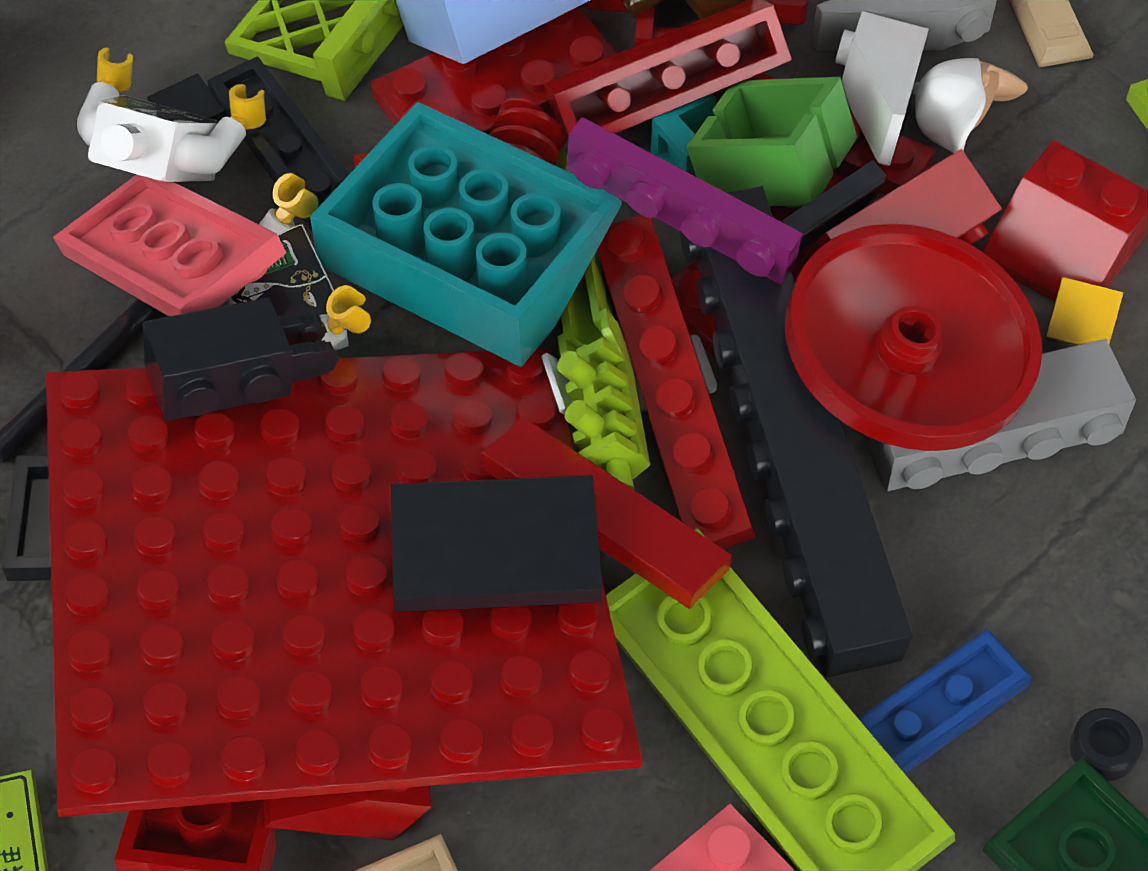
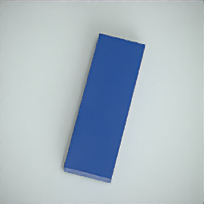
M987 628L858 717V719L906 774L1028 688L1032 676Z

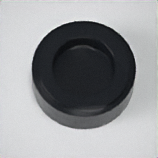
M1098 708L1084 714L1077 722L1070 738V753L1073 761L1076 763L1083 757L1107 781L1117 780L1129 774L1136 765L1143 749V738L1137 724L1126 714L1110 708Z

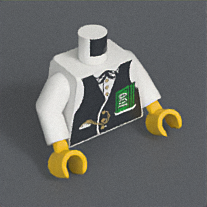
M106 47L98 52L97 83L91 86L77 119V128L85 143L90 145L88 159L92 162L165 182L213 181L215 174L222 169L246 136L245 129H255L264 125L266 121L264 90H260L256 96L247 99L246 86L244 84L232 87L229 90L231 117H223L220 121L130 96L119 95V93L127 91L131 87L133 55L129 53L127 60L122 63L109 62L110 48Z
M292 173L284 174L277 180L273 188V199L279 208L278 210L271 208L259 225L277 233L286 254L268 267L266 273L260 279L245 285L221 304L220 307L270 297L278 318L294 314L303 315L305 312L307 314L311 312L319 314L321 321L324 322L327 333H325L322 341H331L335 350L349 346L346 329L352 333L359 334L365 332L370 326V314L359 307L365 303L366 297L348 285L333 289L303 224L295 226L293 222L295 216L298 218H308L318 208L317 196L304 189L306 185L305 180Z

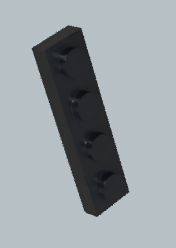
M258 56L207 80L209 89L225 109L226 117H231L229 90L232 87L244 84L246 86L247 99L256 96L260 90H264L266 121L264 125L258 128L245 129L246 136L243 140L275 183L284 174L292 173L305 180L306 185L304 189L317 196L319 207L348 176V173ZM310 217L302 218L312 232Z

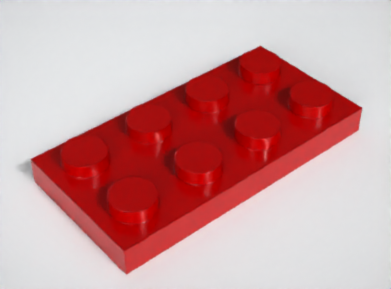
M576 7L465 64L433 52L371 81L372 97L394 126L416 102H419L489 134L495 117L499 115L501 104L508 98H523L534 102L543 108L547 115H550L553 111L542 84L613 56L617 52L581 9Z

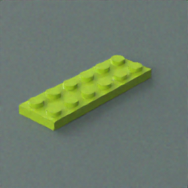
M698 528L695 529L696 532L704 536ZM731 567L691 609H688L637 573L606 595L617 644L798 871H917L955 842L953 830Z

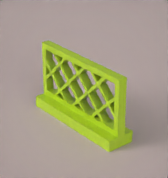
M258 0L224 43L230 55L247 60L258 56L264 65L321 81L326 96L346 101L404 25L395 0H305L282 8L279 6L284 0ZM352 4L344 16L329 21L325 20L323 12ZM318 15L320 24L291 33L287 32L285 24ZM280 27L282 36L263 42L252 41L257 33ZM323 41L314 52V58L294 53V49Z

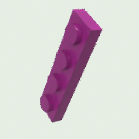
M583 117L569 133L566 170L573 173L584 185L593 189L605 190L627 202L640 215L648 218L655 217L678 229L694 244L702 247H711L736 260L744 270L755 276H765L783 285L794 269L803 233Z

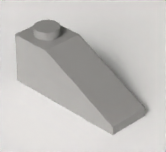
M828 0L816 6L811 44L817 51H838L844 29L855 32L861 13L865 11L928 28L923 50H944L964 41H974L984 33L989 32L997 0Z

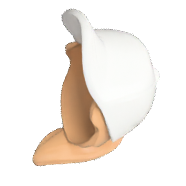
M961 58L942 62L931 68L921 78L920 82L913 84L912 92L915 95V114L918 127L926 137L952 153L960 149L964 151L968 135L985 117L992 101L1013 100L1023 95L1028 90V86L1016 75L993 64L979 61V58Z

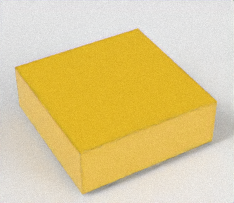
M1062 277L1046 338L1074 346L1107 339L1110 344L1124 292Z

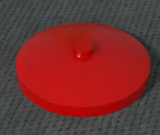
M878 224L845 232L824 244L810 257L796 280L787 304L785 316L787 346L791 360L805 386L840 421L870 438L889 445L921 451H942L967 447L984 441L998 433L1012 421L1026 402L1038 379L1042 361V339L1036 316L1023 291L1013 278L985 253L963 240L938 230L908 224Z

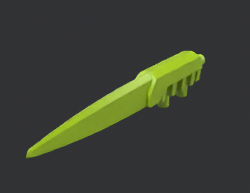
M563 148L558 151L559 158L556 166L566 170L567 153ZM596 251L561 315L563 334L557 336L561 356L557 363V369L570 380V382L565 384L566 393L573 400L566 408L565 420L577 429L573 433L574 443L581 449L579 454L634 490L633 479L650 466L632 360L619 324L613 315L598 251Z

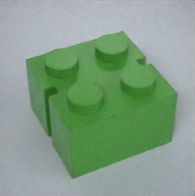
M840 77L743 80L729 86L713 109L715 116H708L686 147L696 177L725 193L763 186L769 206H785L789 209H800L822 194L834 175L833 169L840 166L856 141L857 134Z

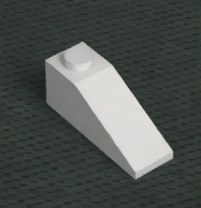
M862 11L856 31L844 29L835 63L845 65L841 82L847 103L878 163L890 166L929 29Z

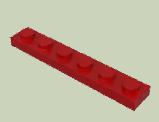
M638 214L611 224L597 251L681 522L693 530L698 528L707 539L722 549L757 538L652 218Z

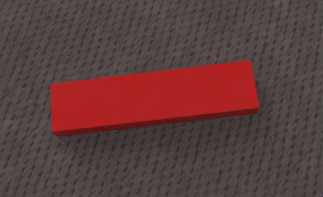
M524 417L482 452L480 468L496 479L593 475L599 548L688 609H691L730 568L733 555Z

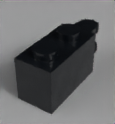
M270 297L143 322L145 369L165 422L290 396L291 383L312 379L317 375L321 377L323 374H328V372L334 370L337 361L340 359L331 341H322L325 333H327L324 322L321 321L319 314H313V312L307 314L305 312L303 315L294 314L278 318Z

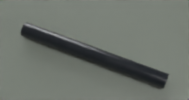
M137 299L62 372L100 370L143 328L144 321L152 320L160 311ZM46 387L0 430V463H4L47 421Z

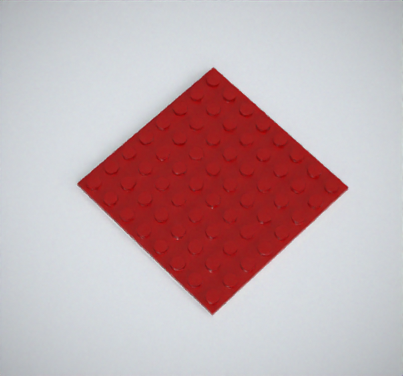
M551 348L536 349L522 367L490 351L339 358L340 360L337 361L334 370H331L328 374H323L321 377L317 375L312 379L291 383L290 396L167 422L164 421L145 368L46 372L58 817L641 768L642 754L603 580L602 602L394 612L391 484L495 480V477L480 468L482 452L522 417L573 450L568 423L565 420V415L559 411L541 357L545 353L552 355Z

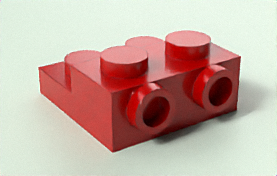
M263 800L129 811L114 861L117 871H270L277 847L275 828L264 827Z

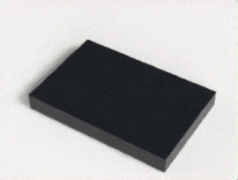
M593 475L391 484L394 612L602 602L603 585Z

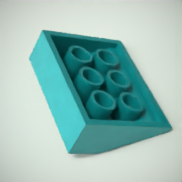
M416 102L310 216L315 251L324 269L522 367L556 326L618 213L622 200L603 189H593L584 185L574 174Z

